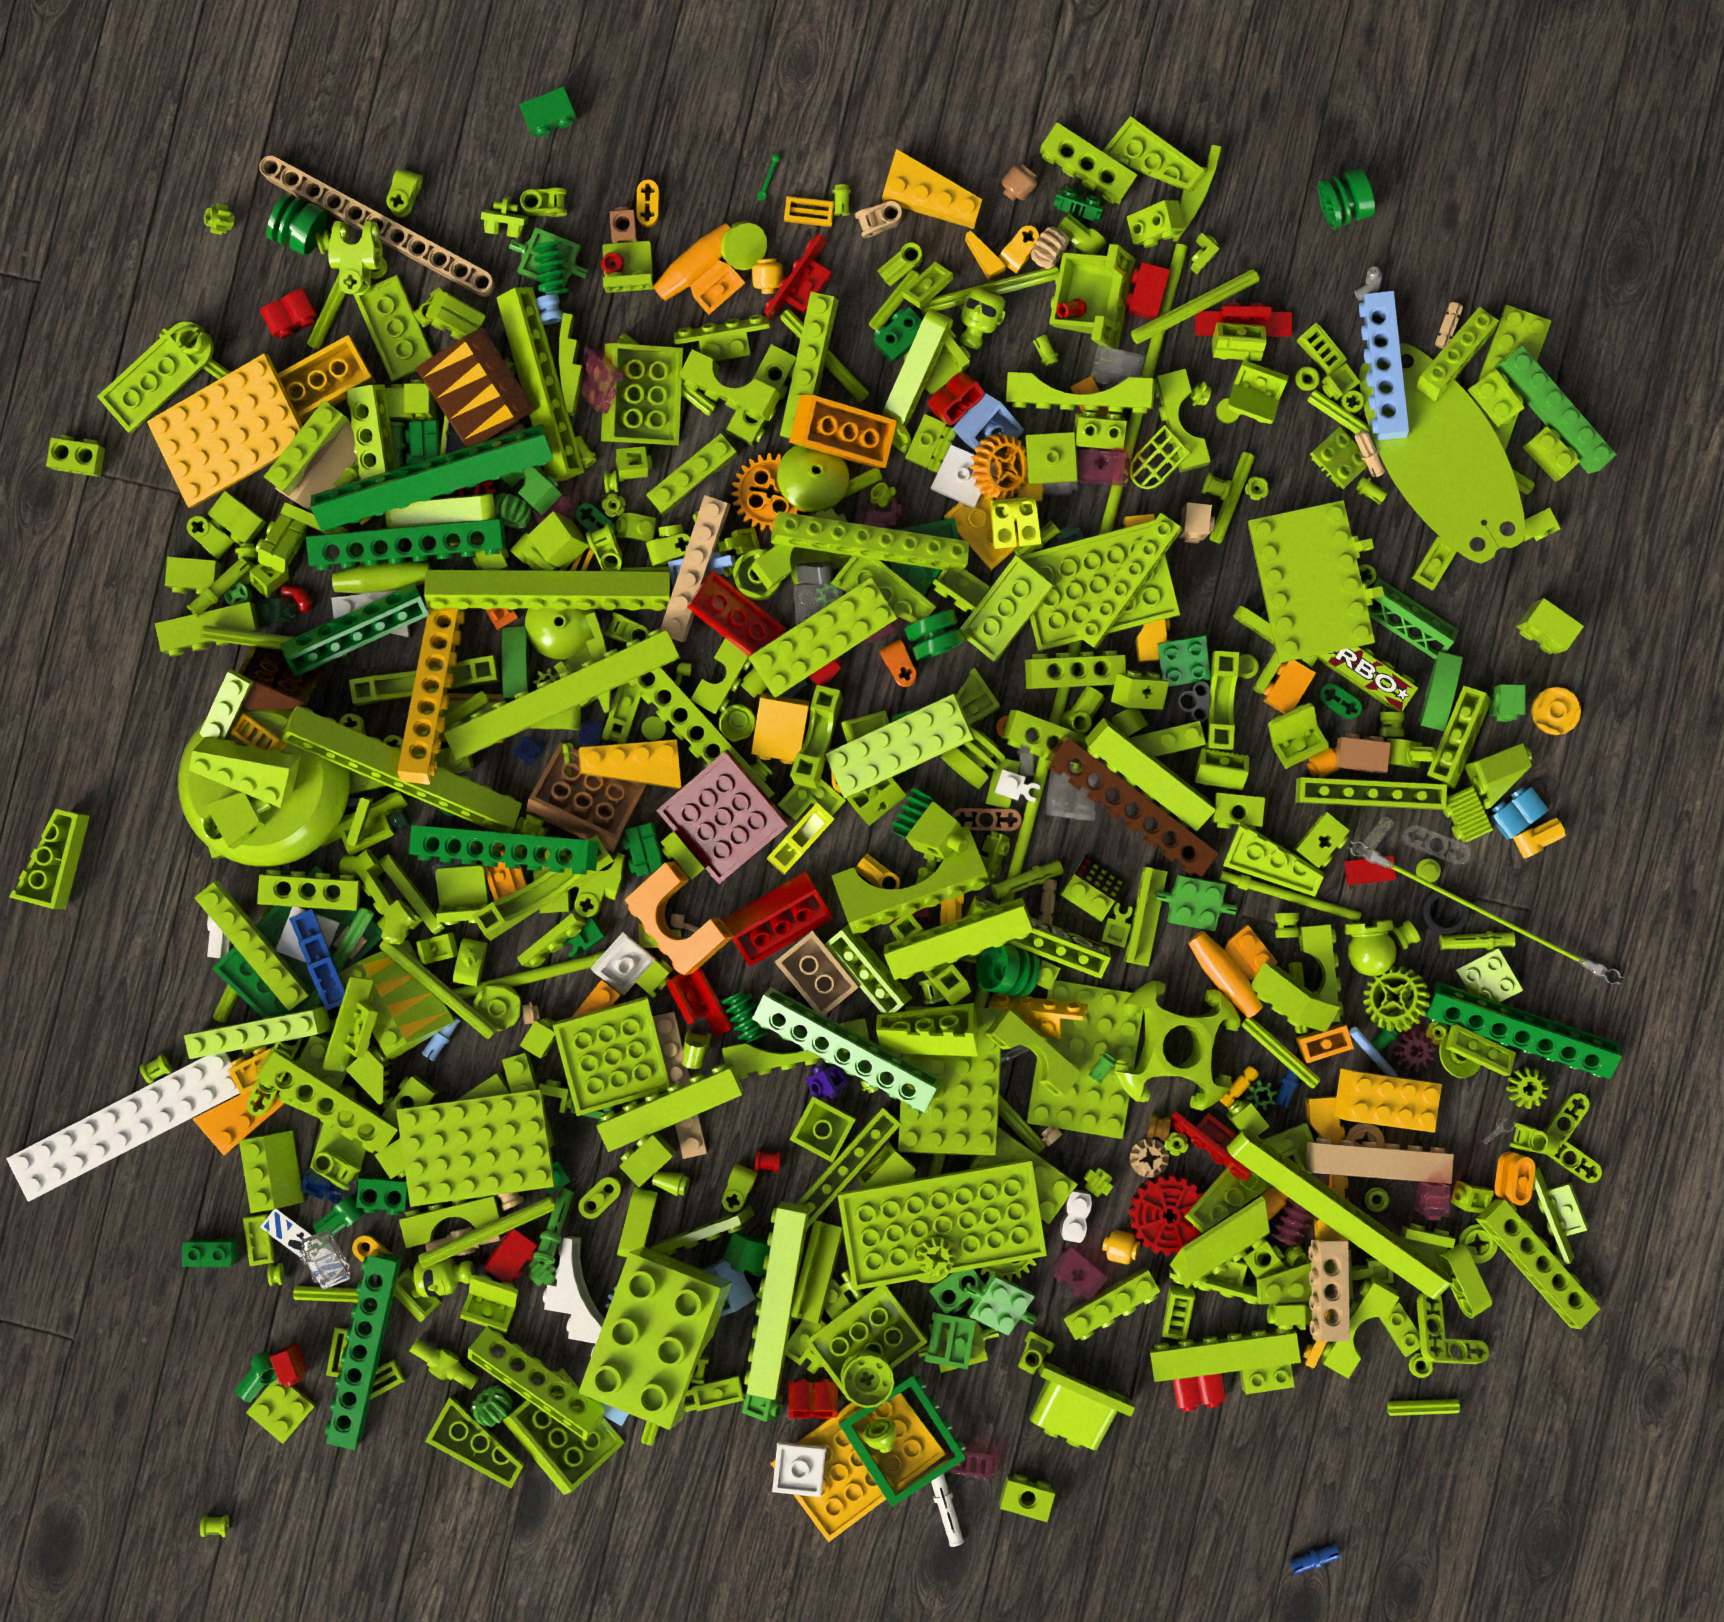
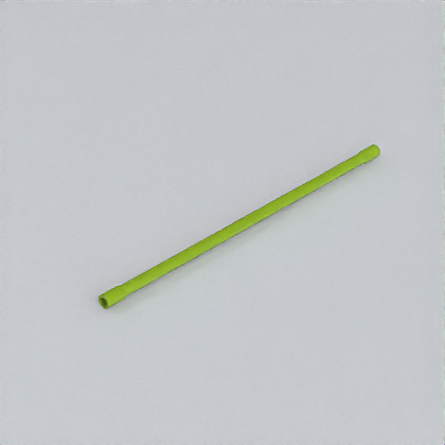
M605 951L480 982L478 987L468 985L452 989V991L462 999L476 996L480 989L493 983L515 987L591 968ZM337 1018L330 1019L331 1030L320 1034L332 1032ZM298 1038L287 1040V1042L296 1041ZM275 1043L265 1045L268 1048L271 1046H275ZM265 1045L245 1048L242 1051L244 1054L252 1053Z

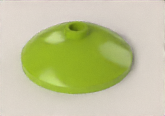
M796 445L782 457L777 470V483L784 498L796 508L807 512H818L822 509L826 511L836 506L845 496L849 485V471L843 458ZM816 468L820 473L814 474L812 469Z
M528 608L525 617L527 637L532 646L544 656L557 660L570 659L587 647L586 641L594 638L585 615L595 612V609L532 610ZM557 618H563L564 623L562 626H556L555 621Z

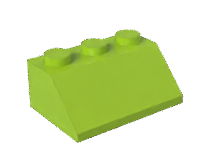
M293 1130L239 1140L250 1213L305 1202Z

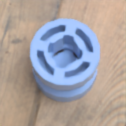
M557 294L545 295L536 299L543 325L562 321L563 313L559 310L560 300Z

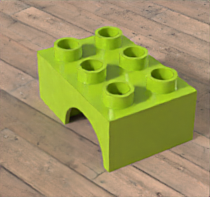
M643 1246L629 1252L578 1393L671 1430L684 1418L686 1412L684 1410V1402L690 1381L706 1345L714 1335L732 1281Z

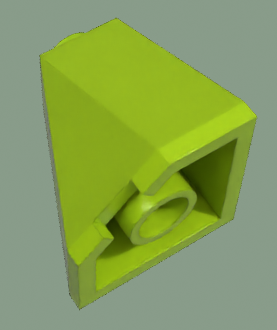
M1523 743L1465 764L1464 768L1471 786L1474 787L1483 809L1491 808L1532 766L1530 762L1532 760L1531 752L1527 746L1524 747Z

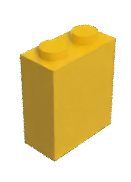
M762 693L751 754L756 755V758L762 760L777 758L782 763L794 764L796 754L803 746L810 701L783 696L774 698L771 694Z

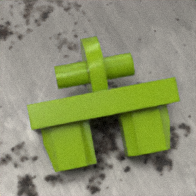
M504 196L503 202L494 201L493 208L500 209L501 212L487 209L485 212H481L485 233L499 234L501 222L508 223L507 236L520 238L524 225L528 224V216L509 213V211L518 212V205L510 204L509 196Z

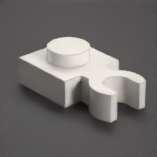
M1002 770L995 793L1018 800L1020 794H1022L1028 801L1036 802V798L1029 795V790L1031 788L1040 790V786L1036 783L1026 785L1024 784L1026 777Z

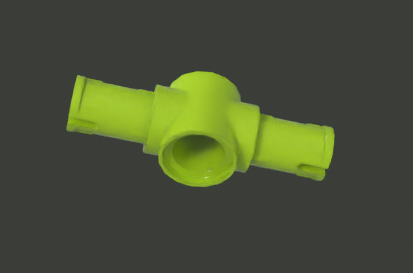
M416 1339L409 1352L426 1361L430 1373L441 1380L454 1379L471 1390L479 1378L462 1367L459 1357L445 1348L435 1350L419 1339Z

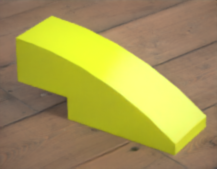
M816 803L772 851L767 860L785 875L834 821V818Z

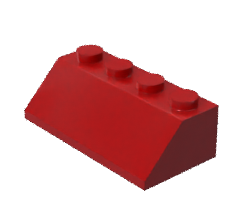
M805 871L722 919V921L734 936L732 938L733 942L751 967L832 920L833 917Z

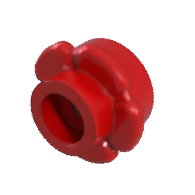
M607 253L601 261V268L605 270L607 275L615 272L622 273L625 267L623 264L624 259L620 254Z

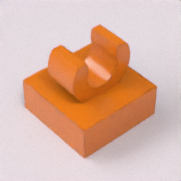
M506 608L486 610L498 631L519 619L514 610Z

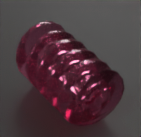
M1289 1198L1288 1201L1293 1207H1284L1288 1217H1279L1284 1225L1276 1224L1275 1228L1279 1231V1234L1271 1233V1236L1289 1246H1300L1301 1242L1297 1236L1305 1237L1306 1235L1301 1227L1309 1228L1310 1225L1306 1219H1314V1215Z

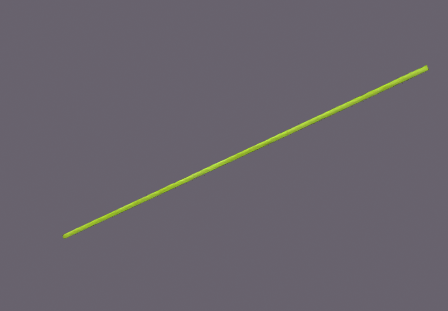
M1176 244L1157 318L1171 311L1188 248L1186 245ZM1166 330L1151 337L1141 378H1153ZM1131 412L1125 434L1124 448L1120 453L1099 535L1112 532L1143 413ZM1083 640L1069 644L1067 653H1070L1071 657H1079ZM1074 663L1071 668L1073 675L1077 665L1076 663ZM1058 687L1049 722L1061 725V718L1065 710L1070 687ZM1051 736L1048 745L1053 749L1056 739L1054 736ZM1044 754L1043 757L1039 756L1033 783L1038 784L1040 790L1035 788L1030 790L1029 795L1036 798V802L1027 801L1007 879L1020 875L1050 766V763L1045 760L1048 756L1047 754ZM1016 892L1002 897L1000 905L1014 900ZM979 985L974 1000V1007L985 1008L989 991L983 990ZM933 1154L927 1177L941 1174L946 1154Z

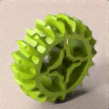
M1392 966L1390 973L1385 972L1381 977L1375 976L1374 979L1376 981L1374 984L1367 982L1371 990L1364 991V995L1370 997L1363 1001L1364 1005L1369 1006L1365 1011L1368 1015H1372L1371 1021L1374 1023L1378 1022L1380 1028L1386 1026L1387 1030L1392 1032L1396 1027L1399 1032H1402L1403 1025L1411 1029V1021L1417 1024L1420 1023V1020L1417 1018L1419 1014L1426 1016L1422 1007H1429V1003L1424 1001V999L1430 997V994L1425 992L1428 986L1426 983H1421L1423 978L1420 975L1415 976V972L1412 969L1406 971V968L1401 966L1397 971L1396 967ZM1397 981L1407 982L1405 985L1401 984L1397 988L1389 986V984ZM1382 991H1384L1385 998L1383 1002H1381L1382 1006L1380 1007L1379 999ZM1414 991V1000L1411 1007H1409L1408 999L1412 995L1411 992ZM1391 992L1400 998L1399 1001L1403 1004L1402 1006L1393 1000L1394 997L1391 995ZM1395 1010H1402L1404 1012L1400 1016H1386L1389 1012L1393 1013Z

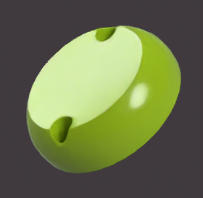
M241 708L232 728L244 712L282 738L289 716L294 709L249 710ZM204 722L196 729L189 739L180 761L178 793L183 813L190 827L209 848L231 861L244 865L259 867L278 866L297 861L309 855L332 835L339 825L348 803L350 770L287 743L282 753L289 755L293 752L302 754L293 793L281 808L271 804L272 807L260 813L265 822L261 829L237 848L227 847L222 835H219L220 832L206 805L241 792L189 771L192 751L204 738V736L199 734ZM250 723L247 724V726L241 733L242 735H244L247 732V730L251 726ZM256 729V731L254 732V734H253L252 737L250 738L251 741L253 740V738L255 737V735H256L257 732L259 731L258 729ZM229 733L226 740L234 741L237 745L247 746ZM266 735L263 737V739H262L261 742L259 743V745H258L259 747L262 745V743H263L264 740L266 739V737H267Z

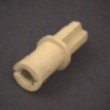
M1362 430L1356 433L1355 439L1362 452L1361 459L1365 460L1371 476L1378 477L1384 474L1386 469L1379 457L1380 451L1374 447L1368 432Z

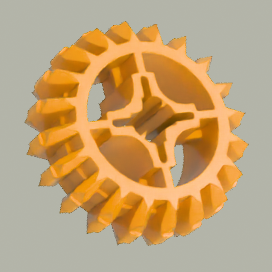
M1002 433L989 435L987 439L981 440L980 446L974 448L977 454L971 456L974 460V465L969 466L971 469H974V473L970 476L976 479L974 486L980 488L979 492L982 494H986L989 498L994 499L1010 498L1014 496V493L1021 492L1020 486L1026 485L1024 478L1028 477V473H1026L1027 454H1024L1026 447L1021 445L1020 440L1014 439V436ZM1002 448L1001 452H998L996 455H994L997 450ZM1006 478L1003 483L998 485L1000 481H1003V479Z

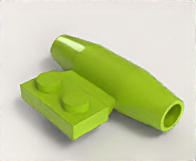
M382 540L378 543L377 549L381 554H385L388 550V545ZM403 540L402 543H401V547H402V549L405 551L404 540ZM356 543L354 545L355 555L361 556L364 548L362 544ZM389 559L379 560L380 565L365 566V561H362L359 566L332 573L333 589L335 592L368 594L395 591L412 583L418 586L425 584L426 570H431L429 562L413 561L389 564Z

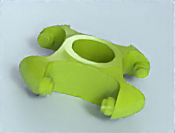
M1152 980L1132 993L1123 1006L1124 1015L1136 1016V1013H1140L1141 1007L1145 1013V1042L1138 1066L1132 1071V1066L1129 1065L1128 1061L1117 1060L1114 1070L1115 1075L1123 1089L1136 1102H1148L1150 1099V1090L1144 1085L1147 1079L1159 1076H1180L1191 1080L1199 1085L1200 1093H1195L1191 1097L1190 1107L1203 1111L1217 1103L1232 1088L1231 1076L1219 1074V1078H1215V1083L1212 1080L1211 1056L1218 1027L1223 1021V1025L1226 1026L1227 1030L1238 1031L1241 1019L1230 1000L1220 990L1216 989L1207 990L1205 993V1001L1209 1006H1212L1209 1013L1180 1016L1163 1010L1158 1006L1156 998L1164 995L1165 983ZM1183 1025L1192 1035L1193 1050L1191 1056L1184 1063L1172 1066L1163 1054V1041L1171 1029Z

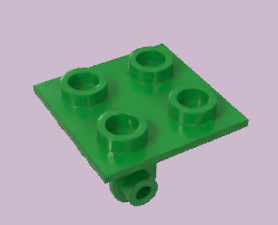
M1065 186L1064 189L1059 188L1054 202V206H1057L1058 210L1069 213L1073 202L1074 206L1071 214H1074L1076 205L1079 204L1081 208L1078 217H1080L1085 206L1082 218L1093 222L1094 219L1099 221L1105 204L1101 202V197L1093 194H1088L1087 197L1078 194L1079 190L1069 186Z
M1206 635L1158 643L1159 674L1162 679L1169 681L1168 687L1211 680Z

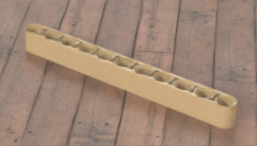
M266 156L261 160L259 165L261 173L269 182L302 198L308 203L325 209L328 214L346 222L363 232L365 222H383V228L379 230L381 243L479 296L488 297L494 292L495 282L485 270L274 156ZM270 166H278V169L275 173L268 174V169ZM292 177H299L297 184L289 185V180ZM320 188L317 196L310 197L312 189ZM333 200H341L339 207L331 208L330 205ZM355 211H362V216L359 219L353 220L351 218ZM396 234H404V239L400 243L393 241ZM418 245H425V251L422 254L414 253ZM445 256L447 258L444 265H435L438 257ZM463 267L468 269L464 277L456 276L458 269ZM481 279H488L489 284L486 288L480 289L477 287Z

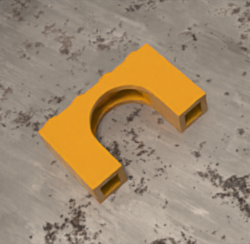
M675 861L665 862L631 893L625 901L629 905L628 909L631 914L638 917L644 924L643 929L645 932L653 936L658 942L657 946L660 951L668 955L673 961L674 969L683 975L693 974L734 936L720 918L710 919L687 939L675 935L669 929L665 920L666 904L689 879Z

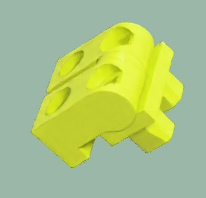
M1034 496L990 500L994 549L1016 547L1014 523H1016L1017 543L1019 546L1041 544L1037 506Z

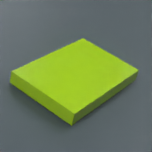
M344 1111L340 1114V1119L347 1121L351 1119L353 1113L351 1111ZM323 1123L314 1156L322 1150H330L342 1158L355 1163L362 1169L367 1152L361 1146L362 1142L356 1138L352 1141L340 1133L342 1129L335 1125L331 1128ZM364 1124L360 1128V1132L364 1134L371 1132L373 1125ZM320 1156L319 1164L323 1168H328L330 1160L326 1156ZM360 1172L355 1174L352 1181H358Z

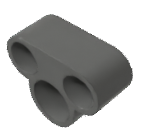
M833 562L800 563L796 565L798 582L827 584L831 583V580L834 579Z
M1200 681L1193 685L1191 691H1185L1178 696L1177 706L1182 712L1190 713V717L1194 722L1200 721L1202 723L1207 720L1209 716L1210 687L1206 682ZM1198 686L1204 688L1203 695L1197 694L1196 688ZM1189 695L1194 699L1192 708L1187 709L1183 707L1181 703L1183 696ZM1197 710L1203 712L1202 719L1196 718L1195 712Z

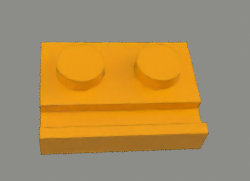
M502 850V851H501V854H502V856H503L504 853H505V850ZM498 862V867L483 866L494 901L527 886L521 865L520 869L505 868V863Z

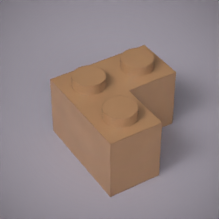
M1345 733V737L1338 738L1335 758L1336 768L1353 769L1357 772L1374 774L1387 772L1391 743L1384 742L1383 737L1369 736V738L1363 740L1359 739L1360 735Z

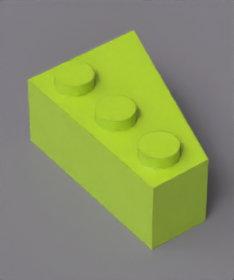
M1264 962L1251 984L1252 989L1257 992L1256 997L1263 1002L1271 1003L1273 1005L1271 1007L1272 1010L1281 1015H1286L1288 1017L1287 1021L1298 1028L1303 1025L1326 1032L1341 1007L1334 1003L1322 1001L1320 999L1321 994L1316 991L1312 993L1302 985L1303 982L1280 967Z

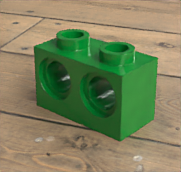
M360 1177L358 1179L356 1208H363L365 1213H378L379 1209L387 1210V1214L402 1215V1211L409 1209L406 1179ZM368 1189H373L377 1193L376 1201L368 1200L366 1197ZM392 1191H397L401 1194L400 1203H394L391 1200L390 1194Z
M188 1239L182 1242V1267H232L238 1263V1239Z

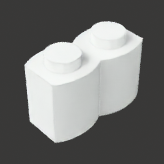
M1074 1189L1065 1202L1066 1213L1060 1224V1232L1064 1240L1081 1243L1086 1235L1087 1223L1085 1219L1090 1213L1092 1204L1091 1196L1087 1191Z

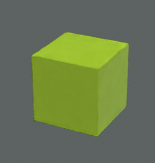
M554 511L528 535L546 562L564 570L590 546L571 519Z

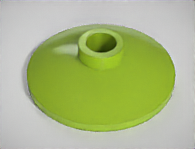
M1447 1033L1439 1047L1440 1060L1444 1068L1457 1078L1473 1076L1481 1065L1459 1054L1456 1057L1455 1052L1446 1049L1449 1033Z

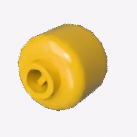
M776 258L757 259V263L752 266L753 286L756 289H761L762 294L776 293V288H779L780 283L784 279L783 265L777 262Z
M1114 1230L1110 1237H1105L1103 1251H1107L1108 1260L1128 1265L1138 1257L1140 1241H1137L1134 1234Z

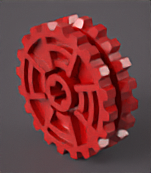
M1167 1174L1165 1179L1158 1175L1153 1182L1149 1179L1144 1181L1146 1186L1144 1188L1138 1187L1136 1189L1137 1197H1131L1130 1202H1132L1133 1208H1128V1214L1133 1219L1129 1220V1224L1132 1228H1136L1133 1234L1137 1239L1142 1238L1141 1243L1146 1248L1151 1246V1250L1154 1253L1158 1254L1161 1250L1165 1256H1170L1171 1252L1174 1251L1178 1254L1182 1247L1200 1236L1201 1232L1184 1216L1203 1193L1196 1191L1197 1187L1191 1182L1187 1184V1180L1181 1176L1176 1180L1172 1174ZM1167 1209L1174 1213V1217H1170L1171 1220L1169 1221L1163 1216L1164 1212L1168 1213Z

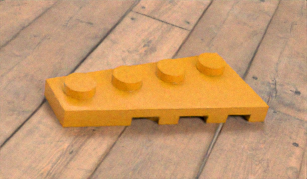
M251 1090L193 1118V1120L219 1151L226 1155L239 1144V1140L246 1138L285 1103L279 1101L278 1096H276L272 1106L266 1113L260 1116L252 1115L249 1113L246 1105L252 1092ZM262 1093L261 1097L254 1101L257 1104V1109H260L262 1106L265 1107L262 1101L267 1095L266 1093Z

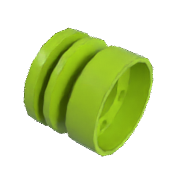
M971 728L975 739L963 744L961 750L955 748L942 754L941 758L971 785L980 789L989 778L983 767L986 765L996 770L998 767L991 758L994 757L1002 763L1005 756L990 738L982 732Z
M872 1350L857 1351L850 1355L842 1366L841 1382L843 1391L847 1398L856 1406L864 1408L877 1407L884 1403L891 1395L894 1386L893 1372L886 1358L878 1352ZM865 1371L869 1375L873 1374L870 1376L869 1382H866L865 1379H860Z

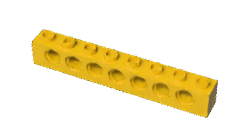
M458 608L428 609L429 616L426 619L397 770L399 779L402 782L430 785L431 776L436 775L437 762L434 759L435 754H439L441 748V739H438L439 732H443L445 727V717H442L443 710H447L449 705V695L446 694L447 689L452 688L453 674L450 673L451 668L455 667L457 662V652L454 651L455 646L460 645L461 631L458 630L459 625L463 624L465 619V610ZM443 624H449L448 627H440ZM440 645H444V646H445V647L442 648V649H437V648H436L437 646H440ZM437 666L442 667L439 670H432L434 667ZM431 688H437L435 692H428ZM426 710H434L430 714L424 713ZM424 731L430 732V733H429L428 735H426V736H420V735H419L420 733H422V732H424ZM420 753L426 754L422 758L415 757L417 754Z

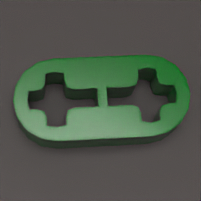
M585 503L577 508L576 518L588 531L592 533L599 530L597 527L598 523L603 527L609 523L616 536L614 524L593 505ZM583 510H593L591 515L596 520L593 523L587 518L582 520L583 514L581 512Z
M1327 684L1319 690L1318 698L1320 702L1341 717L1354 719L1360 715L1362 711L1360 701L1337 685ZM1331 689H1333V695L1336 698H1338L1339 701L1337 702L1334 699H1330L1329 701H1327L1325 699L1327 695L1324 693V691H1330ZM1344 702L1348 705L1354 703L1353 708L1356 712L1347 714V708L1341 705V703Z

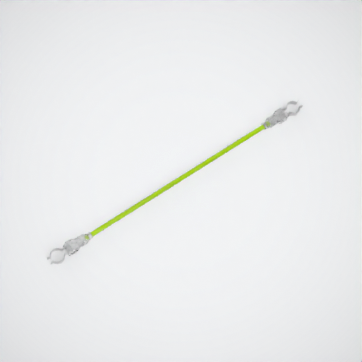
M1350 841L1352 844L1361 843L1364 847V850H1366V846L1362 842L1356 841L1353 843L1352 841ZM1350 848V852L1354 856L1359 857L1363 855V858L1372 864L1394 869L1577 961V963L1589 970L1593 975L1604 977L1610 983L1605 973L1615 969L1607 970V967L1600 962H1594L1581 956L1578 957L1394 865L1393 862L1382 856L1375 849L1368 848L1365 855H1355L1352 848ZM1615 970L1619 978H1624L1620 976L1619 971ZM1615 981V982H1612L1611 984H1616V983L1620 984V983H1619L1618 981Z

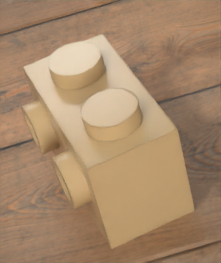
M1187 502L1182 509L1180 524L1182 531L1179 534V538H1185L1187 543H1199V540H1204L1214 529L1215 517L1211 516L1212 505Z

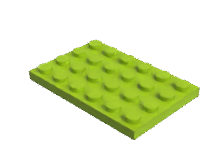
M1154 521L1019 556L1055 585L1030 617L1039 652L1083 640L1074 634ZM1165 554L1108 634L1180 615Z
M1055 980L1051 990L1047 992L1046 999L1052 998L1057 1001L1066 1002L1078 1001L1088 1004V1011L1084 1020L1062 1018V1035L1060 1039L1041 1038L1046 1042L1056 1045L1059 1048L1058 1053L1064 1058L1067 1057L1077 1064L1076 1068L1082 1074L1065 1096L1056 1097L1038 1081L1040 1064L1037 1058L1026 1123L1047 1127L1051 1125L1053 1128L1059 1126V1129L1123 1139L1129 1095L1118 1081L1114 1072L1115 1067L1111 1068L1101 1084L1096 1082V1079L1093 1080L1088 1074L1094 1069L1101 1059L1100 1055L1104 1054L1105 1051L1113 1055L1117 1060L1128 1061L1129 1065L1132 1066V1071H1134L1143 1008H1140V1013H1136V1016L1124 1015V1002L1132 994L1131 992Z
M906 1006L905 1011L937 1007ZM975 1008L978 1022V1057L903 1054V1059L942 1079V1082L925 1113L921 1110L912 1109L908 1103L901 1100L898 1152L997 1156L1001 1048L988 1038L985 1033L1002 1012V1009ZM906 1083L910 1089L915 1090L912 1084Z
M542 1089L396 1110L410 1207L556 1186Z

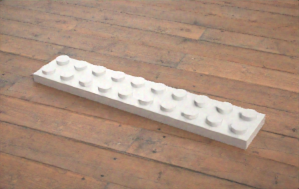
M228 1052L205 1056L6 1158L27 1201L29 1202L240 1094L231 1074L227 1071L232 1067L230 1064L232 1060Z

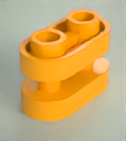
M1511 1151L1504 1152L1500 1156L1497 1165L1494 1186L1496 1196L1516 1205L1528 1203L1533 1190L1535 1176L1534 1161L1529 1157Z

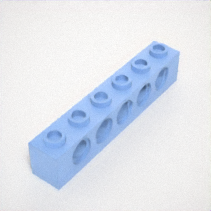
M1394 291L1364 294L1363 302L1359 303L1360 317H1364L1365 325L1361 326L1362 340H1367V349H1364L1365 364L1369 363L1370 372L1366 373L1367 386H1372V395H1369L1370 410H1374L1375 419H1371L1372 433H1377V441L1407 438L1409 427ZM1380 316L1384 319V322L1377 324L1372 318ZM1383 339L1387 345L1379 347L1374 341ZM1385 362L1389 365V369L1381 370L1377 367V364ZM1387 385L1392 389V392L1383 393L1379 387ZM1386 408L1391 409L1395 415L1386 417L1383 415L1382 410Z

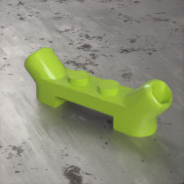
M366 849L358 856L345 855L340 860V873L355 875V878L361 879L364 883L362 885L363 890L375 900L373 903L374 907L381 915L384 914L385 916L381 934L382 939L387 943L402 944L405 940L407 929L416 922L415 916L407 905L399 900L395 902L392 900L378 878L384 872V869L370 850Z

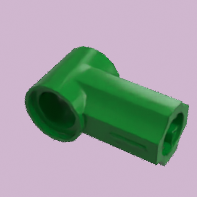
M351 1195L333 1207V1211L313 1225L315 1232L324 1242L330 1240L343 1228H348L365 1215L360 1208H356L357 1203Z
M260 1352L252 1358V1369L236 1387L235 1393L243 1401L251 1403L265 1385L277 1380L269 1352Z

